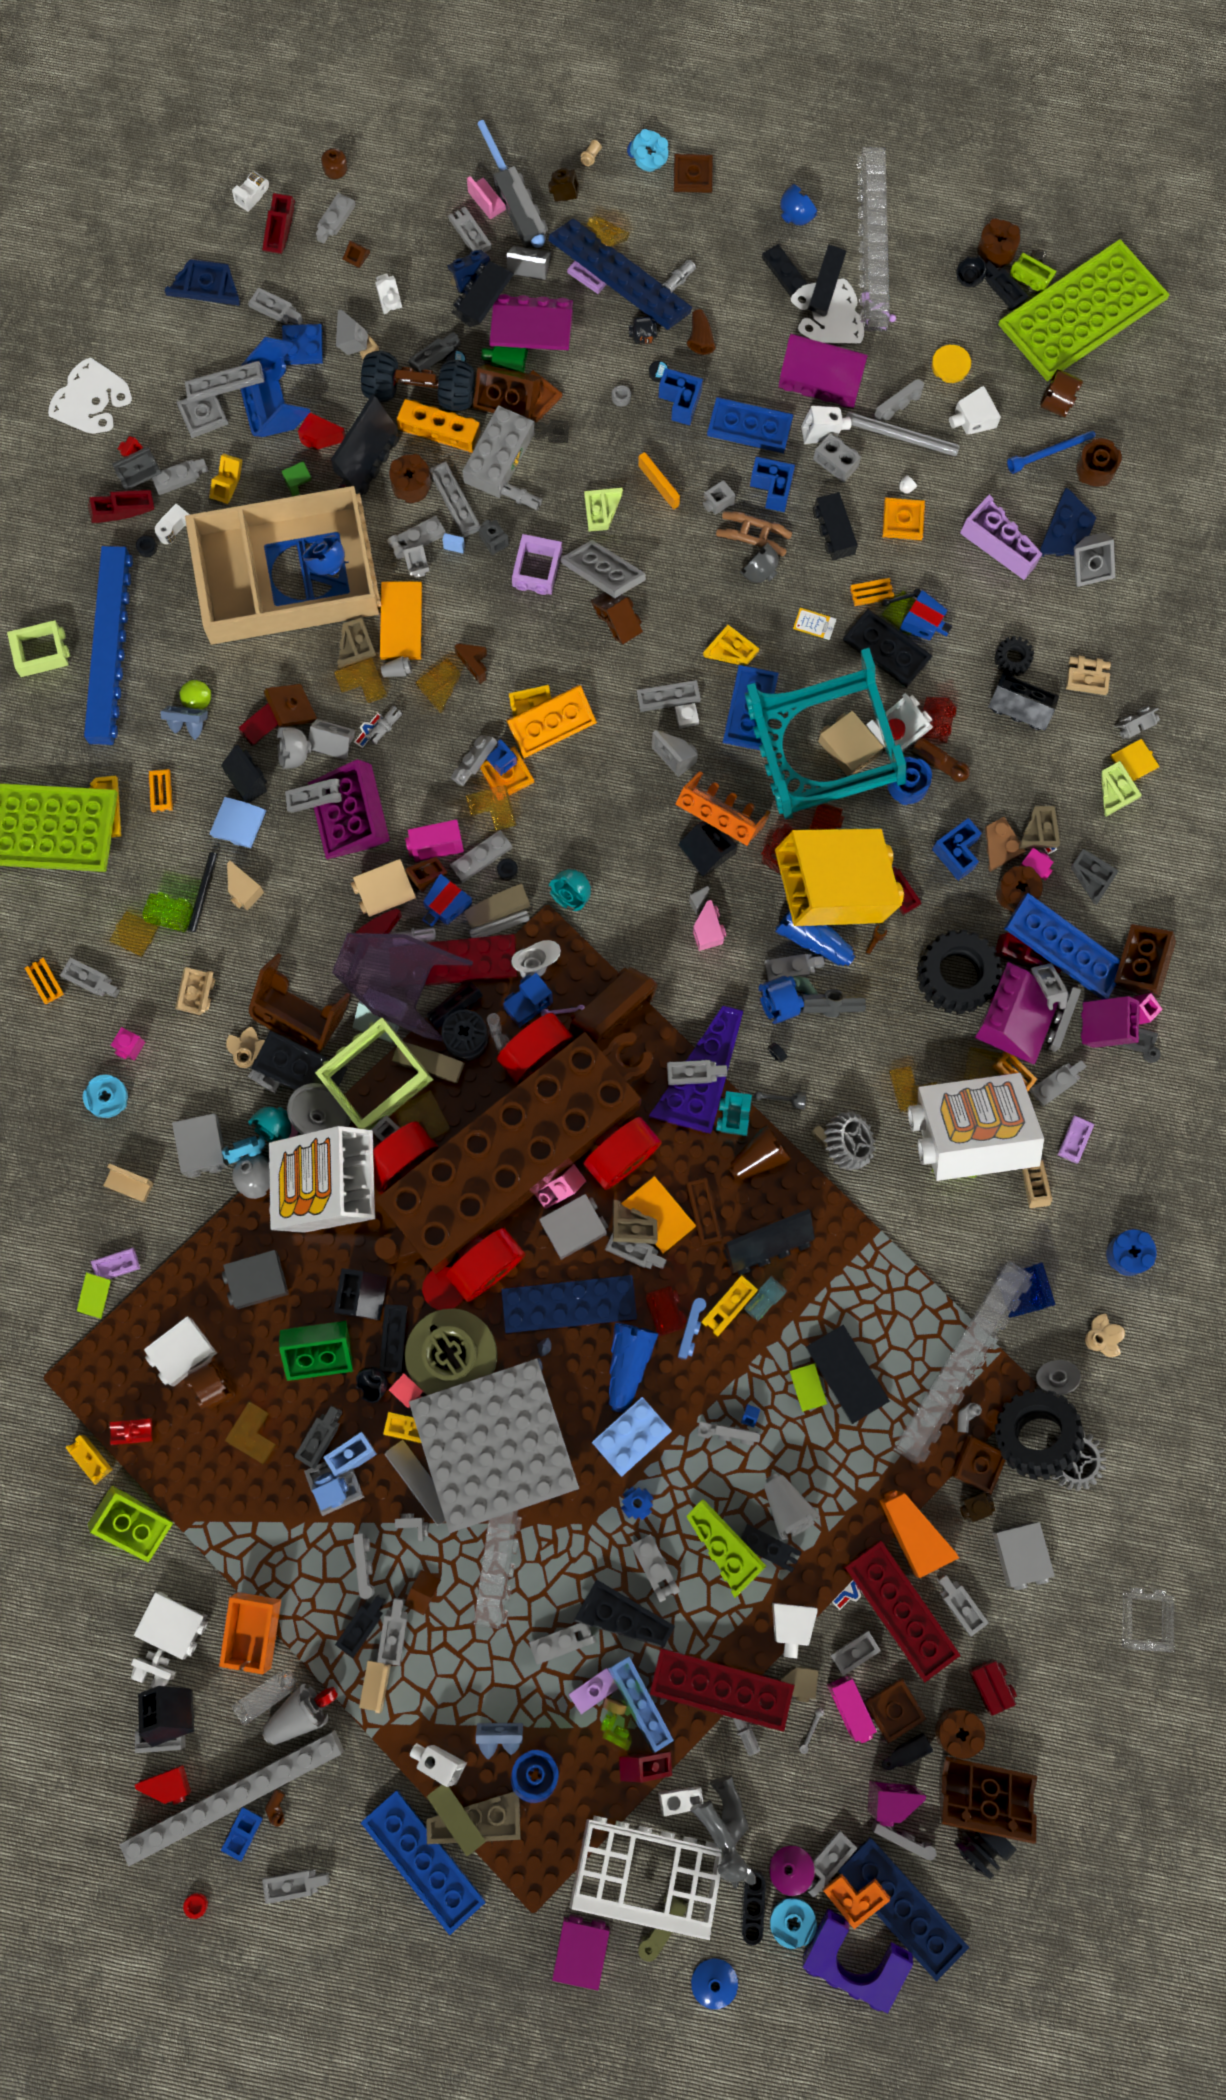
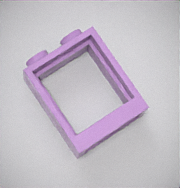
M522 534L512 575V586L521 591L531 590L541 595H552L562 554V542ZM525 551L553 557L548 580L520 575Z

